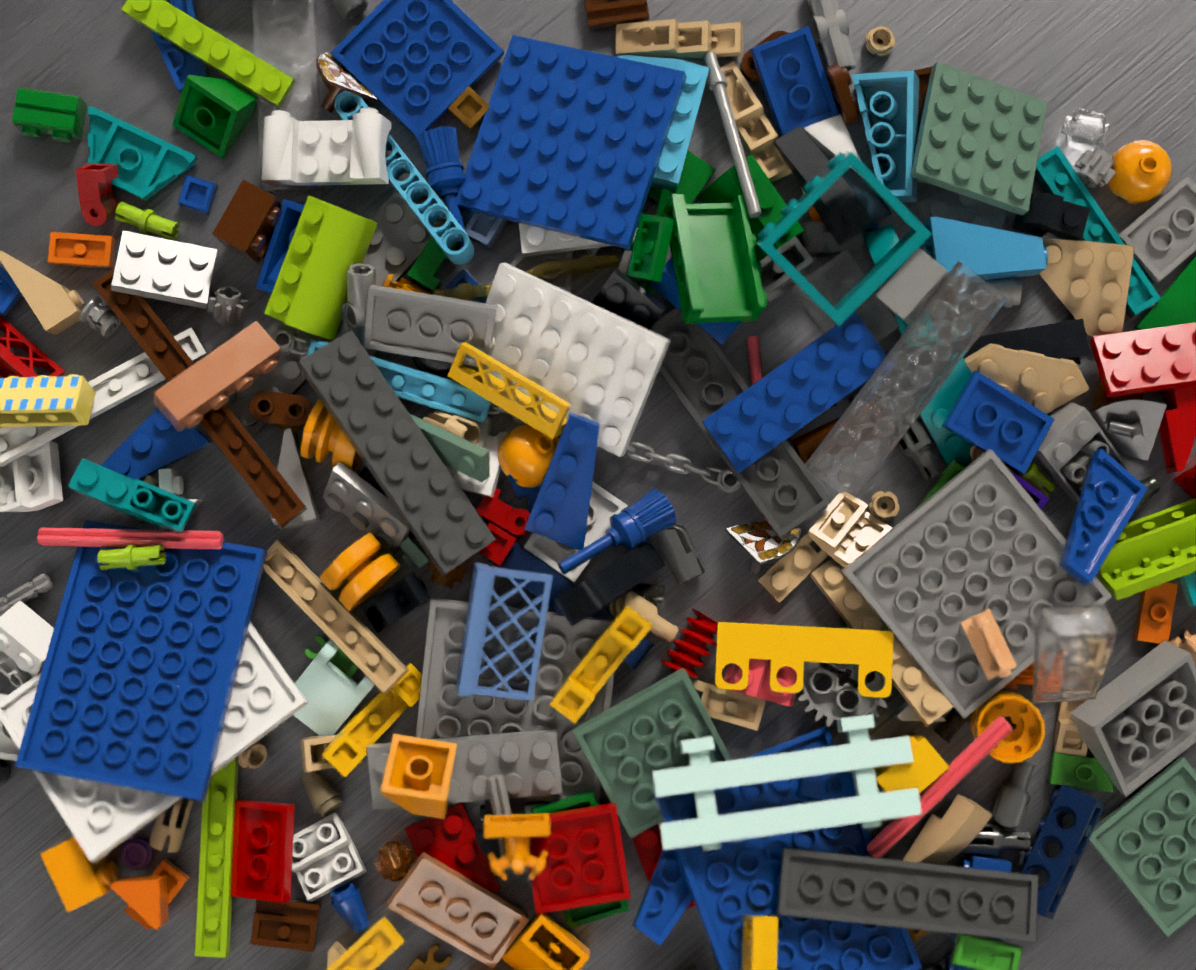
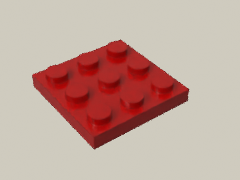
M616 802L549 813L550 836L530 837V854L538 857L543 850L548 853L544 870L536 875L534 879H531L536 914L631 899Z

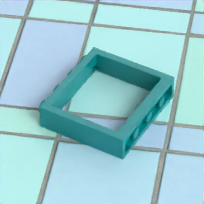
M846 151L844 154L839 152L834 158H831L826 164L829 170L821 178L815 175L804 186L803 189L806 193L798 201L794 198L791 199L780 211L783 216L775 224L771 221L763 227L764 229L758 234L760 239L756 242L838 326L932 235L852 151ZM851 167L911 230L833 307L780 254L773 244Z

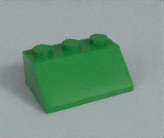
M751 154L746 157L762 212L761 216L750 219L751 233L755 235L757 242L760 239L758 234L764 229L763 227L770 221L775 224L783 216L780 211L786 203ZM735 165L725 171L698 195L701 203H732L737 195H743ZM796 221L773 244L776 249L795 236L800 239L804 229L799 222ZM756 244L757 262H760L768 255Z

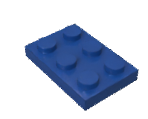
M809 26L749 49L780 137L798 126L805 128L839 115Z
M972 371L942 427L984 453L988 449H992L1004 465L1019 474H1025L1055 419L980 372Z

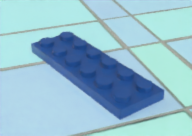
M855 311L840 326L837 324L705 418L701 423L736 472L740 473L892 362Z

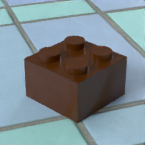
M243 179L212 235L226 248L258 264L261 258L265 259L275 224L282 213V204L277 197Z

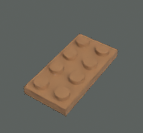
M422 852L387 901L388 909L494 969L529 921V915L424 852Z

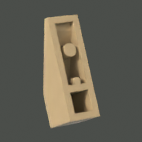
M0 251L1 263L45 331L56 336L79 321V316L83 311L81 307L85 303L76 290L70 291L26 264Z

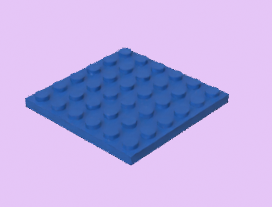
M512 35L489 101L490 107L483 118L464 173L466 180L461 183L459 193L456 196V204L461 209L630 250L687 78L685 71Z

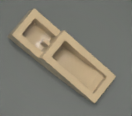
M957 794L943 818L934 814L930 816L902 861L936 865L945 864L967 847L980 833L992 814L975 801Z

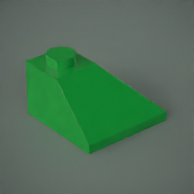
M189 75L185 79L172 126L223 159L250 122L258 97L233 80Z

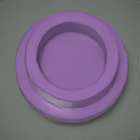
M133 838L127 841L121 849V860L131 870H141L147 867L153 859V848L143 838Z

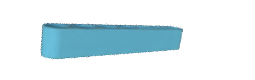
M346 90L339 93L334 101V107L342 120H353V114L359 113L361 108H369L359 95ZM357 106L353 112L346 113L350 107ZM388 134L385 152L392 151L391 155L386 157V168L390 184L447 258L457 265L468 263L473 258L474 247L467 233L392 136ZM410 173L406 180L398 181L402 174ZM428 196L424 203L415 204L419 197ZM446 219L443 226L433 227L437 220ZM464 242V246L460 250H451L455 243Z

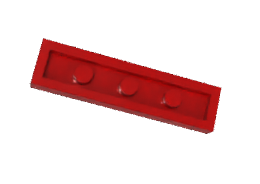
M0 316V329L4 332V337H0V378H8L9 376L38 377L39 375L33 371V366L45 367L52 373L49 375L50 377L64 376L65 371ZM10 346L23 348L27 352L28 357L15 356L10 351Z

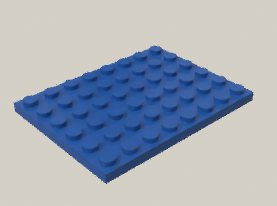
M85 520L83 528L139 529ZM223 542V547L219 550L165 548L164 551H160L166 552V562L164 565L139 566L137 570H128L127 568L101 570L99 565L104 563H98L97 558L100 550L125 548L77 547L15 766L22 769L205 802L267 552L262 548Z
M823 726L745 758L835 746L828 727ZM801 777L714 789L718 815L819 802L821 800L799 796ZM694 792L656 797V794H653L664 823L697 818ZM862 823L726 841L721 842V849L702 851V845L674 849L719 970H742L743 915L778 917L777 970H917L922 968L907 928L777 914L782 848L874 858L867 851V845L872 841L868 828L863 829Z

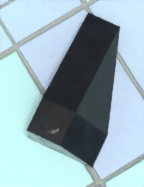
M801 126L773 142L802 189L815 175L821 178L829 170L826 164L831 158L836 156ZM851 167L813 204L839 246L892 214L882 198Z

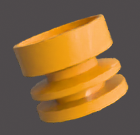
M319 398L304 426L300 449L301 456L311 459L315 455L316 462L322 464L330 452H332L333 468L339 462H342L355 473L362 459Z
M999 690L971 713L970 730L975 739L998 717H1006L1011 722L1012 731L988 753L996 760L1005 763H1019L1032 757L1042 745L1045 736L1044 720L1039 710L1018 693L1009 690Z

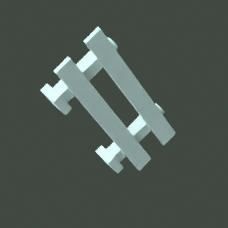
M873 714L837 720L838 733L846 732L848 743L846 745L710 763L708 751L715 749L713 736L680 741L681 754H688L690 766L652 771L656 797L694 792L697 818L660 823L663 850L702 845V851L721 849V842L855 823H862L863 829L882 826L881 820L920 815L922 810L918 788L878 793L874 767L913 762L909 736L870 741L868 729L875 727ZM852 770L855 797L725 815L717 814L714 789Z

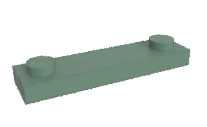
M411 415L444 465L481 483L490 477L489 450Z

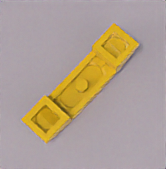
M627 605L591 646L549 705L573 723H576L593 702L598 691L629 652L636 648L653 624Z
M411 663L406 665L409 671L388 693H383L379 690L348 722L323 752L322 756L344 778L367 755V746L374 744L407 708H411L420 699L422 674Z

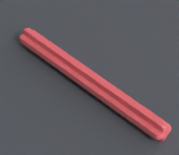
M42 527L38 530L37 541L42 546L126 548L127 545H136L137 547L163 545L167 549L219 550L223 547L224 537L220 531L183 530L180 533L173 530Z
M998 717L949 765V769L919 794L922 814L894 818L867 845L869 854L874 858H881L1012 731L1011 725L1004 718Z

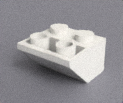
M21 600L0 616V672L8 677L9 681L17 688L42 671L54 630L50 624Z

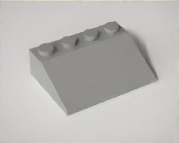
M1163 641L1070 713L1081 738L1117 789L1125 797L1196 743V665L1189 652L1167 641Z

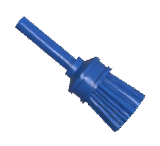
M440 126L419 133L416 138L428 168L425 171L426 177L429 180L428 184L434 191L440 192L441 198L445 199L448 210L465 230L460 207L456 204L459 187L466 180L463 174V163L459 159L456 127ZM464 242L455 243L457 251L464 246Z
M653 488L631 507L622 509L617 515H612L610 517V529L606 530L605 536L558 563L560 571L565 575L611 546L616 548L622 545L628 550L634 549L637 544L644 543L646 537L677 523L675 510L672 508L667 497Z

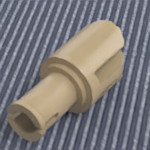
M632 590L617 597L610 603L609 610L615 617L628 605L652 623L653 626L649 631L667 644L672 642L678 633L676 625L671 624L658 615L655 605Z

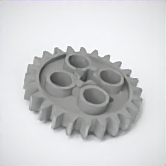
M804 662L803 694L797 699V702H808L804 712L807 713L814 709L816 711L814 716L815 722L823 716L826 718L825 726L830 727L833 721L842 718L873 714V717L876 719L879 717L876 707L883 709L888 707L882 698L863 697L857 689L848 683L840 686L838 684L839 677L819 665L820 662ZM826 663L838 674L846 671L849 674L847 679L858 686L857 671L859 664L837 665L835 663ZM872 671V681L865 683V686L870 691L877 692L885 686V677L878 671ZM823 674L829 679L830 686L826 691H820L815 688L813 684L815 675ZM843 692H850L855 696L856 704L852 709H846L841 705L840 696Z

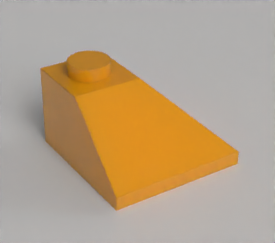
M393 734L381 794L412 814L445 819L457 744Z

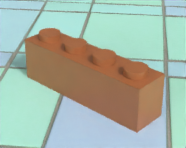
M255 321L154 392V404L178 432L186 427L191 429L201 422L203 415L212 408L213 410H218L224 406L229 400V396L237 390L243 392L253 384L254 378L261 373L268 374L273 371L279 364L281 348L261 325Z

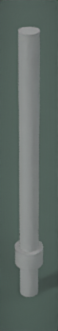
M708 52L704 55L706 67H710L709 75L707 76L708 85L715 94L750 218H757L761 216L762 212L727 95L726 87L728 83L726 76L720 70L716 53Z

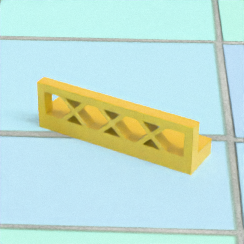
M467 342L460 344L447 375L448 377L548 437L554 439L562 434L567 421L565 417L571 406L570 403ZM466 354L475 358L478 367L462 365ZM497 371L502 375L504 381L489 372ZM524 387L529 391L530 397L516 388ZM549 402L559 408L558 413L544 406L543 403Z
M743 915L742 970H777L778 917Z

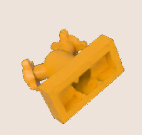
M549 813L484 815V838L504 837L505 855L497 858L493 852L488 854L490 867L495 875L500 876L502 880H507L509 878L504 871L511 866L515 874H520L526 866L532 869L528 878L534 879L536 875L544 870L548 853L543 850L538 857L530 854V837L550 836Z

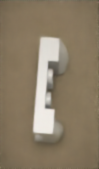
M361 108L359 113L352 115L353 120L298 121L290 117L291 114L287 111H272L271 116L264 117L262 181L271 186L388 184L389 178L386 168L385 150L387 137L391 130V122L383 115L378 114L379 111L374 108Z

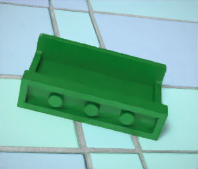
M672 194L664 208V216L675 220L670 239V250L683 323L756 321L767 306V293L765 290H762L760 280L762 267L756 259V237L751 233V218L744 195H737L732 203L686 204L684 194Z

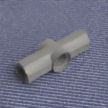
M808 0L813 16V34L817 44H821L827 68L838 64L841 68L845 67L848 71L854 69L856 64L848 40V20L844 10H840L838 0Z
M358 263L349 266V270H347L348 302L343 303L341 312L349 331H353L364 347L368 293L370 286L376 285V268L370 264L363 265ZM364 348L368 355L375 357L377 350Z

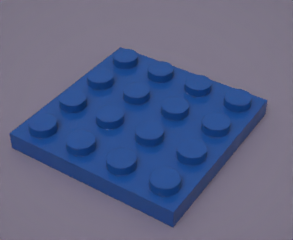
M383 0L331 52V55L416 137L419 133L431 129L448 112V107L468 86L472 88L504 56V50L452 0Z

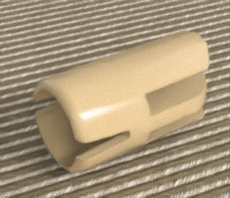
M437 409L422 419L474 444L478 442L480 429L473 421Z
M182 798L170 807L167 821L163 820L166 810L156 817L149 846L162 850L167 838V852L176 853L180 850L194 800L186 799L179 824L176 821Z

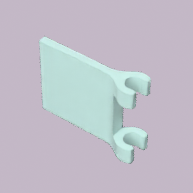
M331 639L294 683L308 704L293 715L319 736L334 735L375 685L366 675L358 684L329 661L339 649Z

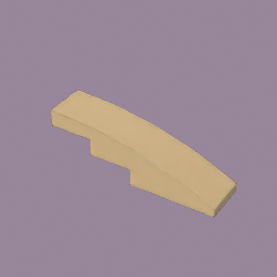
M675 19L616 24L617 56L620 54L657 58H704V55L708 52H715L716 57L743 56V25L741 22L710 24L709 21L678 23Z
M733 61L721 67L720 70L725 73L728 83L726 91L741 143L748 155L752 154L771 183L792 173L773 143L778 139L777 133L763 113L761 102L736 63Z

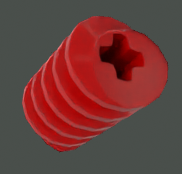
M692 608L697 619L686 618L685 621L691 629L680 628L679 632L685 639H674L673 643L678 648V651L667 650L666 653L672 661H661V663L674 671L684 668L690 678H698L699 675L693 667L704 668L705 663L700 659V655L711 656V652L706 647L707 644L717 646V641L712 635L717 634L718 623Z

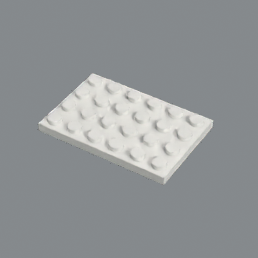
M505 262L500 263L485 303L497 305L491 357L570 403L571 406L565 417L566 419L571 412L600 423L597 446L619 457L624 456L671 340ZM497 371L489 372L504 381L502 375ZM524 387L516 388L530 397L529 391ZM549 402L543 403L544 406L558 413L559 408Z

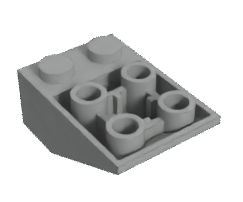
M1069 401L1048 414L1055 420L1033 460L1077 505L1094 451L1100 448L1103 449L1129 473L1131 472L1085 407Z

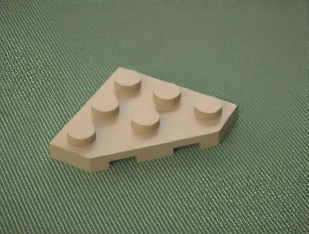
M1041 237L1043 239V246L1048 251V263L1046 265L1047 268L1039 274L1076 320L1083 319L1086 333L1089 336L1121 333L1124 324L1135 246Z
M992 343L964 359L971 373L972 371L980 372L1045 414L1052 412L1090 389L1077 364L1069 359L1051 358L1044 354L1021 349L1019 351L1008 349Z

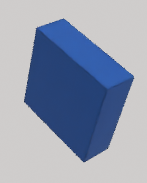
M186 175L177 204L181 207L209 215L218 185Z

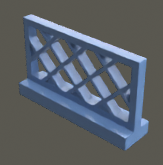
M481 563L474 564L456 680L458 695L471 696V694L533 701L552 575L489 567L487 564ZM494 577H508L514 584V587L499 597L493 589ZM514 578L524 579V580L521 581L520 583H517ZM532 580L544 582L542 594L533 601H530L521 589ZM519 591L528 604L513 615L504 604V601ZM493 594V596L496 598V601L490 604L491 596ZM541 602L540 610L538 611L535 605ZM501 605L510 618L494 628L488 620V615L491 610ZM532 608L538 616V623L528 632H525L517 619ZM514 622L523 635L508 646L499 635V632ZM488 626L491 632L485 636L486 628ZM536 633L535 641L533 642L530 637ZM496 636L505 649L489 659L483 651L484 643ZM527 640L533 647V654L521 663L512 650ZM509 653L518 666L503 677L494 666V663ZM483 657L486 663L481 666V660ZM531 664L530 673H528L525 668ZM489 667L500 679L491 687L477 686L479 675ZM522 671L528 678L527 691L513 690L507 681ZM504 684L507 689H501L499 687Z

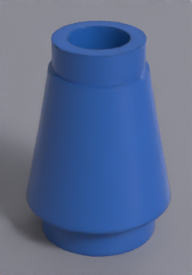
M353 883L344 884L330 894L332 907L348 927L351 928L353 933L360 932L369 926L370 923L367 919L360 890L355 888Z

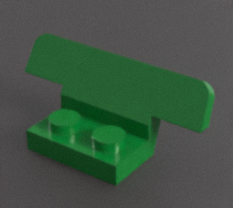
M662 189L656 216L641 214L627 272V276L641 280L640 287L651 296L654 291L651 284L653 281L661 282L675 222L674 219L664 216V208L672 195L666 189Z

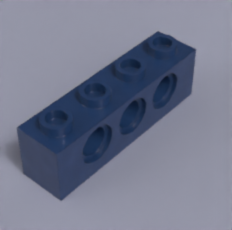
M1062 784L1060 789H1056L1051 797L1050 806L1052 808L1047 818L1044 817L1038 825L1037 834L1039 836L1034 846H1030L1029 851L1025 853L1023 859L1025 866L1021 873L1037 875L1040 871L1046 872V884L1038 887L1037 914L1049 919H1053L1105 806L1101 801L1065 784ZM1072 813L1074 824L1069 829H1064L1062 819L1065 815ZM1054 842H1059L1061 852L1057 857L1051 858L1049 847Z

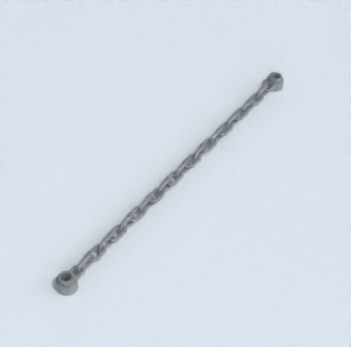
M280 328L273 332L271 338L281 348L280 354L293 352L299 355H306L308 353L309 340L295 336L287 328ZM282 335L288 336V343L284 346L278 344V338ZM297 341L306 344L302 345L303 351L295 349L297 346ZM493 405L495 410L489 409L488 412L491 415H496L500 412L510 414L497 405ZM512 415V418L515 422L520 424H527ZM638 442L629 443L626 450L628 457L641 462H650L654 459L663 462L664 466L673 472L688 474L692 471L702 474V478L706 482L717 485L725 493L734 492L740 487L736 478L732 486L724 482V477L727 474L733 475L729 468L721 469L714 466H706L702 469L692 466V462L686 457L676 454H669L666 457L655 454L650 446ZM634 447L649 451L645 453V456L648 458L632 454L631 452H635ZM671 458L686 462L687 464L683 465L685 470L670 466L669 464H673ZM709 470L718 472L716 480L707 477L711 475Z

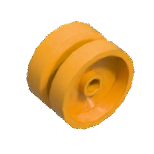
M371 532L346 548L319 578L331 591L337 590L348 583L338 598L348 611L354 610L366 601L401 566L390 553L383 554L371 562L379 554L382 544Z

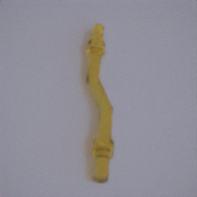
M593 254L580 255V258L542 262L525 272L537 278L547 274L581 271L582 274L592 273L594 269L619 266L618 255L593 257ZM471 283L458 284V287L434 290V295L473 301L472 298L488 296L492 283L472 286Z

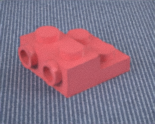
M749 659L748 686L743 690L732 691L793 707L796 693L775 692L770 687L771 660ZM729 664L724 674V681L729 684L738 683L742 678V670L737 664ZM784 666L778 670L776 678L781 686L790 687L795 684L797 673L792 667Z

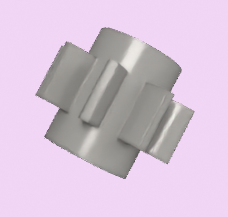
M1096 149L1093 153L1087 150L1075 163V166L1080 169L1077 175L1084 185L1090 188H1095L1097 185L1103 187L1105 183L1108 184L1116 171L1111 169V166L1114 164L1113 158L1101 149Z
M220 287L217 292L213 291L212 297L208 298L207 311L213 312V318L218 323L233 325L238 320H242L243 314H247L248 300L242 299V293L234 287Z

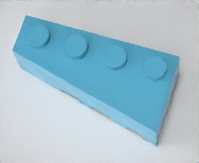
M914 70L851 74L865 126V134L872 156L875 176L900 202H917L918 179L912 178L910 175L918 139L919 78Z

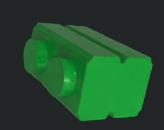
M20 87L17 89L16 106L13 110L12 122L17 128L22 130L21 134L33 138H40L41 133L52 135V139L60 142H71V138H82L88 106L81 97Z

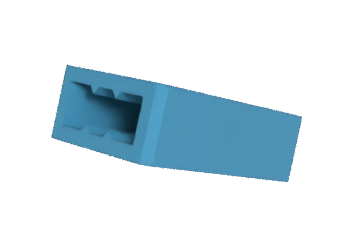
M937 216L930 217L922 223L932 234L923 243L924 252L944 267L951 276L945 284L1035 276L1047 268L1048 251L1043 246V239L1041 237Z

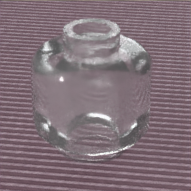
M1078 108L1073 116H1066L1061 133L1066 134L1067 146L1086 152L1087 150L1094 152L1098 147L1103 148L1111 124L1106 123V116L1103 113Z

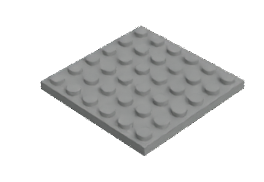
M988 449L842 570L853 586L964 719L1112 598L1096 577H1094L1091 583L1083 585L1060 566L1067 541L992 449ZM987 609L991 610L1017 667L1011 669V675L1004 678L997 676L987 680L960 622Z
M431 598L416 738L441 739L557 729L563 793L519 798L554 802L593 790L598 805L601 783L572 729L610 709L615 671L598 691L593 702L576 723H573L549 704L584 655L613 620L587 617L571 627L564 614L547 612L533 701L478 694L462 696L457 694L456 680L469 602ZM502 606L495 607L488 615V620L494 628L510 618ZM507 607L513 615L521 610V608ZM529 610L519 617L517 621L525 632H528L537 625L538 616L533 610ZM514 622L499 632V635L508 646L523 635ZM488 626L486 628L485 636L491 632ZM536 633L530 637L533 642L535 641ZM496 636L484 643L483 651L489 659L505 649ZM525 640L513 649L512 652L523 663L532 656L533 647ZM509 653L494 663V666L503 677L518 666ZM483 657L481 660V666L486 663ZM531 664L525 668L528 673H530ZM489 667L479 675L477 686L491 687L500 679ZM520 671L508 680L507 683L513 690L527 691L528 678ZM504 684L499 687L501 689H507Z

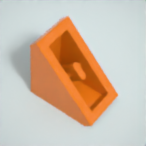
M168 874L123 876L109 886L156 931L169 920Z

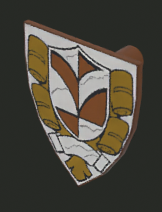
M328 52L319 55L316 60V67L323 82L329 89V93L321 105L324 110L332 112L335 108L334 101L336 97L345 90L372 101H377V98L336 61Z

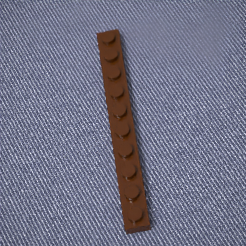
M113 268L93 282V286L168 382L194 365V362L143 297L111 291L115 270ZM226 404L218 410H213L212 408L203 415L200 424L281 528L307 510L304 503Z

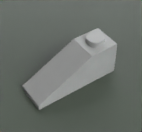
M291 428L284 431L277 470L304 503L307 510L283 528L280 527L271 515L273 524L279 525V528L282 530L321 520L304 457L300 453L301 447L297 432Z

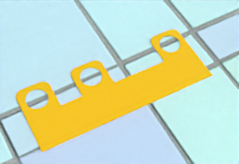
M718 622L715 683L720 689L743 690L748 686L749 659L771 660V689L775 692L798 693L803 688L804 662L859 664V694L863 697L886 698L891 694L894 633L883 630ZM730 663L737 664L742 670V678L735 684H729L722 678L723 668ZM784 666L792 667L797 673V680L790 687L781 686L776 678L778 670ZM878 671L883 674L885 686L882 690L873 692L867 689L865 677L869 672Z

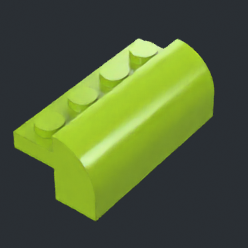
M308 195L264 314L299 330L334 340L342 319V305L348 302L347 270H349L351 265L363 264L378 223Z
M1196 498L1126 524L1095 576L1116 600L1131 597L1136 593L1152 587H1158L1163 583L1190 575L1196 571Z

